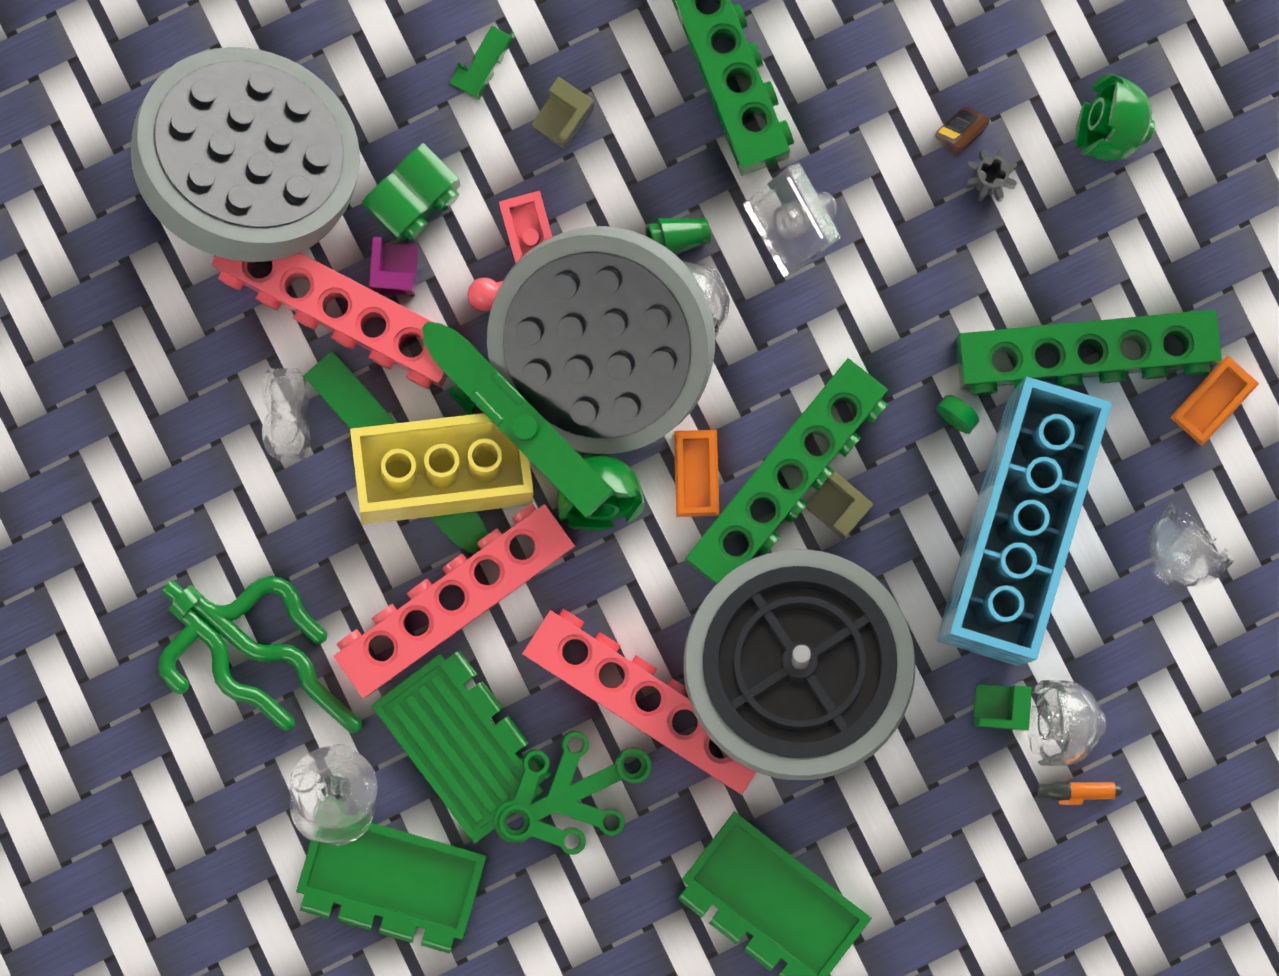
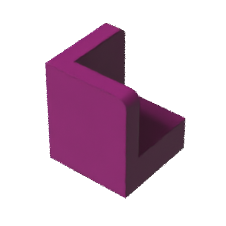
M373 237L369 288L379 294L415 296L418 264L417 245L384 243L382 237Z

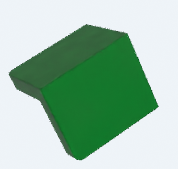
M976 685L972 727L1028 731L1032 687Z

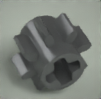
M981 149L979 153L980 164L968 162L966 169L974 173V176L967 181L965 186L966 188L976 187L980 192L978 201H982L986 195L994 194L995 199L1000 202L1004 197L1003 186L1008 189H1014L1017 185L1014 179L1009 178V173H1012L1018 165L1017 163L1007 164L1003 159V149L996 156H988L987 151ZM990 167L998 170L996 173L997 178L993 184L985 181V172Z

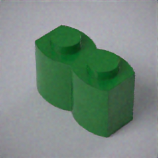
M423 143L409 154L390 175L383 179L364 198L362 203L376 221L400 244L406 238L410 241L418 238L428 227L429 223L426 219L437 209L441 212L447 210L458 199L460 194L456 190L461 185L459 178Z

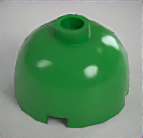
M1112 73L1102 75L1090 89L1098 92L1092 104L1084 101L1076 125L1075 142L1076 146L1084 148L1079 151L1082 155L1110 162L1126 159L1134 154L1142 144L1148 143L1153 135L1155 122L1152 120L1149 98L1137 84Z
M589 453L582 457L615 490L588 518L557 490L559 519L562 522L566 518L568 527L576 530L596 531L614 528L613 522L610 520L625 516L626 523L631 522L643 512L645 506L639 479L627 463L605 454Z

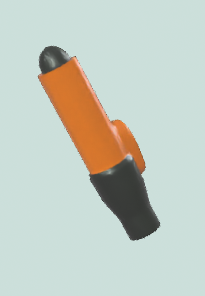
M1060 781L1049 784H1037V798L1058 800V804L1081 805L1084 800L1115 799V797L1120 796L1123 792L1121 786L1115 785L1114 782Z

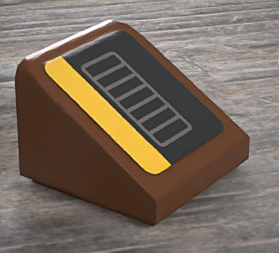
M964 107L936 132L935 136L954 157L956 155L959 156L985 132L989 125V119L984 114Z

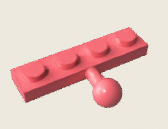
M540 191L499 202L515 263L529 250L553 237ZM485 277L473 281L467 293L471 306L478 311H491L493 301L503 281L495 282Z

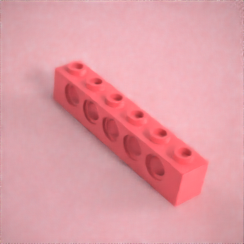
M302 253L273 260L272 271L264 278H255L251 275V268L255 262L230 260L215 256L212 266L220 272L218 280L238 291L242 289L243 285L258 292L255 299L277 311L280 305L296 312L293 316L294 320L313 330H316L319 324L333 331L330 338L351 350L358 344L371 351L368 356L370 360L390 370L393 364L409 371L406 378L423 388L429 389L431 384L442 388L448 375L430 356L425 343L423 351L416 357H406L401 353V345L407 338L418 337L423 340L422 327L428 321L432 322L425 317ZM298 278L309 280L310 290L304 297L293 298L289 295V286L294 280ZM334 298H343L348 301L346 313L338 318L329 317L326 314L327 304ZM374 317L382 318L386 321V328L383 334L375 338L366 336L363 332L365 323Z
M532 503L512 517L516 525L504 534L498 528L477 542L481 550L472 557L466 559L463 553L442 567L446 574L434 584H431L427 578L407 593L411 600L398 610L393 604L389 605L371 618L376 624L373 628L363 635L356 629L337 643L340 651L333 657L362 698L372 694L575 548V545L545 504L537 509ZM520 535L530 537L535 544L533 555L525 560L516 559L510 553L511 541ZM485 560L495 562L500 569L498 580L491 585L480 584L475 577L477 565ZM450 585L460 587L465 595L463 605L453 611L445 609L440 602L442 590ZM416 610L423 611L429 618V628L420 636L410 634L405 627L406 617L409 613ZM382 635L390 638L394 644V652L386 661L376 660L370 652V645L373 639Z
M562 609L559 615L551 610L549 611L522 653L525 657L740 795L744 793L756 771L743 766L730 756L724 759L714 757L709 750L710 737L704 731L698 719L696 730L689 735H681L674 730L672 718L678 711L688 710L694 714L684 685L674 679H671L668 685L653 676L657 668L635 655L632 661L617 653L621 645L601 632L593 638L582 631L581 627L585 622L567 610ZM575 640L583 642L588 648L586 660L578 665L569 664L563 656L564 647L569 642ZM607 664H617L624 670V681L616 688H607L600 682V671ZM653 687L660 693L661 703L656 710L646 712L637 706L635 698L640 689Z

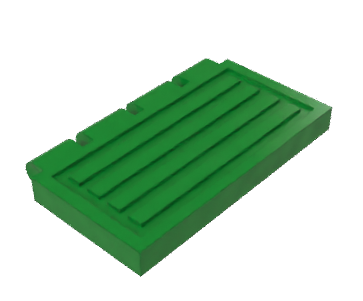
M459 650L446 660L441 654H438L371 706L473 843L476 844L495 829L493 818L497 808L502 803L514 799L524 772L522 759L520 760L516 753L528 745L529 742L509 715L496 725L493 724L490 719L499 713L503 707L483 681L468 691L465 684L473 679L477 673ZM534 755L529 759V769L537 771L542 768L543 761L539 755ZM549 769L539 777L532 800L544 792L539 784L552 775Z
M320 808L296 892L304 894L300 911L330 919L334 904L336 903L341 905L337 922L371 931L376 915L381 916L383 920L379 934L413 943L417 927L423 928L425 931L421 946L450 954L454 939H464L487 855Z
M735 811L681 879L688 886L679 896L678 900L701 918L713 904L718 908V911L709 921V924L734 944L740 941L746 931L750 933L752 938L746 944L743 951L769 971L782 958L787 964L778 976H828L872 919Z

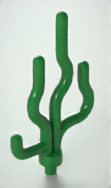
M266 576L258 578L236 600L226 605L212 603L192 585H189L184 590L174 580H171L162 589L161 593L172 602L168 611L185 625L166 646L159 657L158 670L160 677L172 691L177 694H184L188 690V681L178 673L175 664L193 642L199 638L210 649L214 681L223 694L234 701L252 704L281 730L290 731L295 725L294 718L274 699L259 688L239 684L232 678L229 671L228 649L226 642L221 637L222 635L237 650L252 660L262 662L284 661L291 664L296 669L301 687L312 700L348 732L355 734L362 729L360 718L318 681L313 664L304 652L292 645L258 644L232 622V620H236L248 612L263 595L275 593L283 599L288 616L295 626L314 643H324L327 640V631L305 611L300 593L292 583L282 577Z

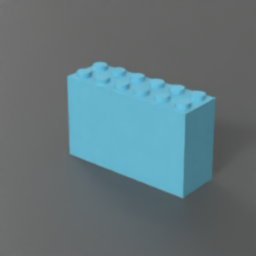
M1027 376L1008 396L938 631L937 642L1016 666L1037 660L1112 402Z

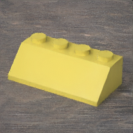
M485 413L350 429L361 525L525 506L533 503V484L529 459Z

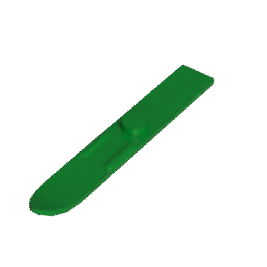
M428 321L423 325L424 343L437 365L586 518L615 492L468 340L454 329L441 323Z
M333 351L327 354L303 376L350 429L396 424V421ZM476 511L429 517L453 543L472 554H476L481 550L477 542L488 535L485 525Z

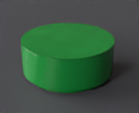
M946 395L936 407L937 412L945 421L965 434H970L979 423L978 414L967 403L954 395Z

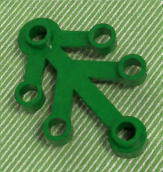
M569 731L561 740L563 754L548 795L533 803L531 802L539 777L547 772L550 762L548 756L540 750L533 749L525 753L522 759L524 772L514 799L502 803L494 814L493 824L495 831L503 840L509 843H521L532 836L560 846L565 853L570 855L578 854L584 849L586 844L584 834L574 827L561 830L539 821L540 819L557 812L596 826L606 835H618L625 825L624 817L620 812L611 808L601 810L578 801L621 780L629 783L644 781L651 772L649 756L638 748H626L617 755L614 764L571 784L579 759L587 752L589 743L587 737L581 732ZM574 736L580 737L582 740L581 749L577 752H570L567 747L568 740ZM534 755H540L543 758V766L537 771L530 770L528 766L529 759ZM629 757H636L639 761V767L634 772H627L624 768V763ZM513 813H519L523 819L520 827L515 829L508 827V817ZM611 814L616 815L618 818L617 827L612 830L605 829L603 825L605 817ZM571 833L577 834L580 839L578 846L573 849L567 848L564 844L566 836Z

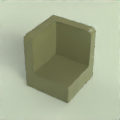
M558 77L549 89L550 98L533 121L532 126L533 129L566 150L593 112L594 100Z
M834 471L823 486L808 501L806 509L844 540L874 504Z

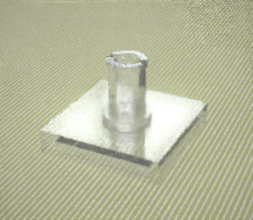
M800 163L787 167L743 203L783 277L798 271L841 238L831 220L837 212L835 199L827 192L817 195Z

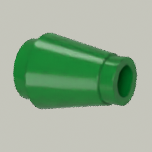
M656 218L655 223L646 224L645 228L647 237L660 243L675 255L711 242L710 227L706 218Z

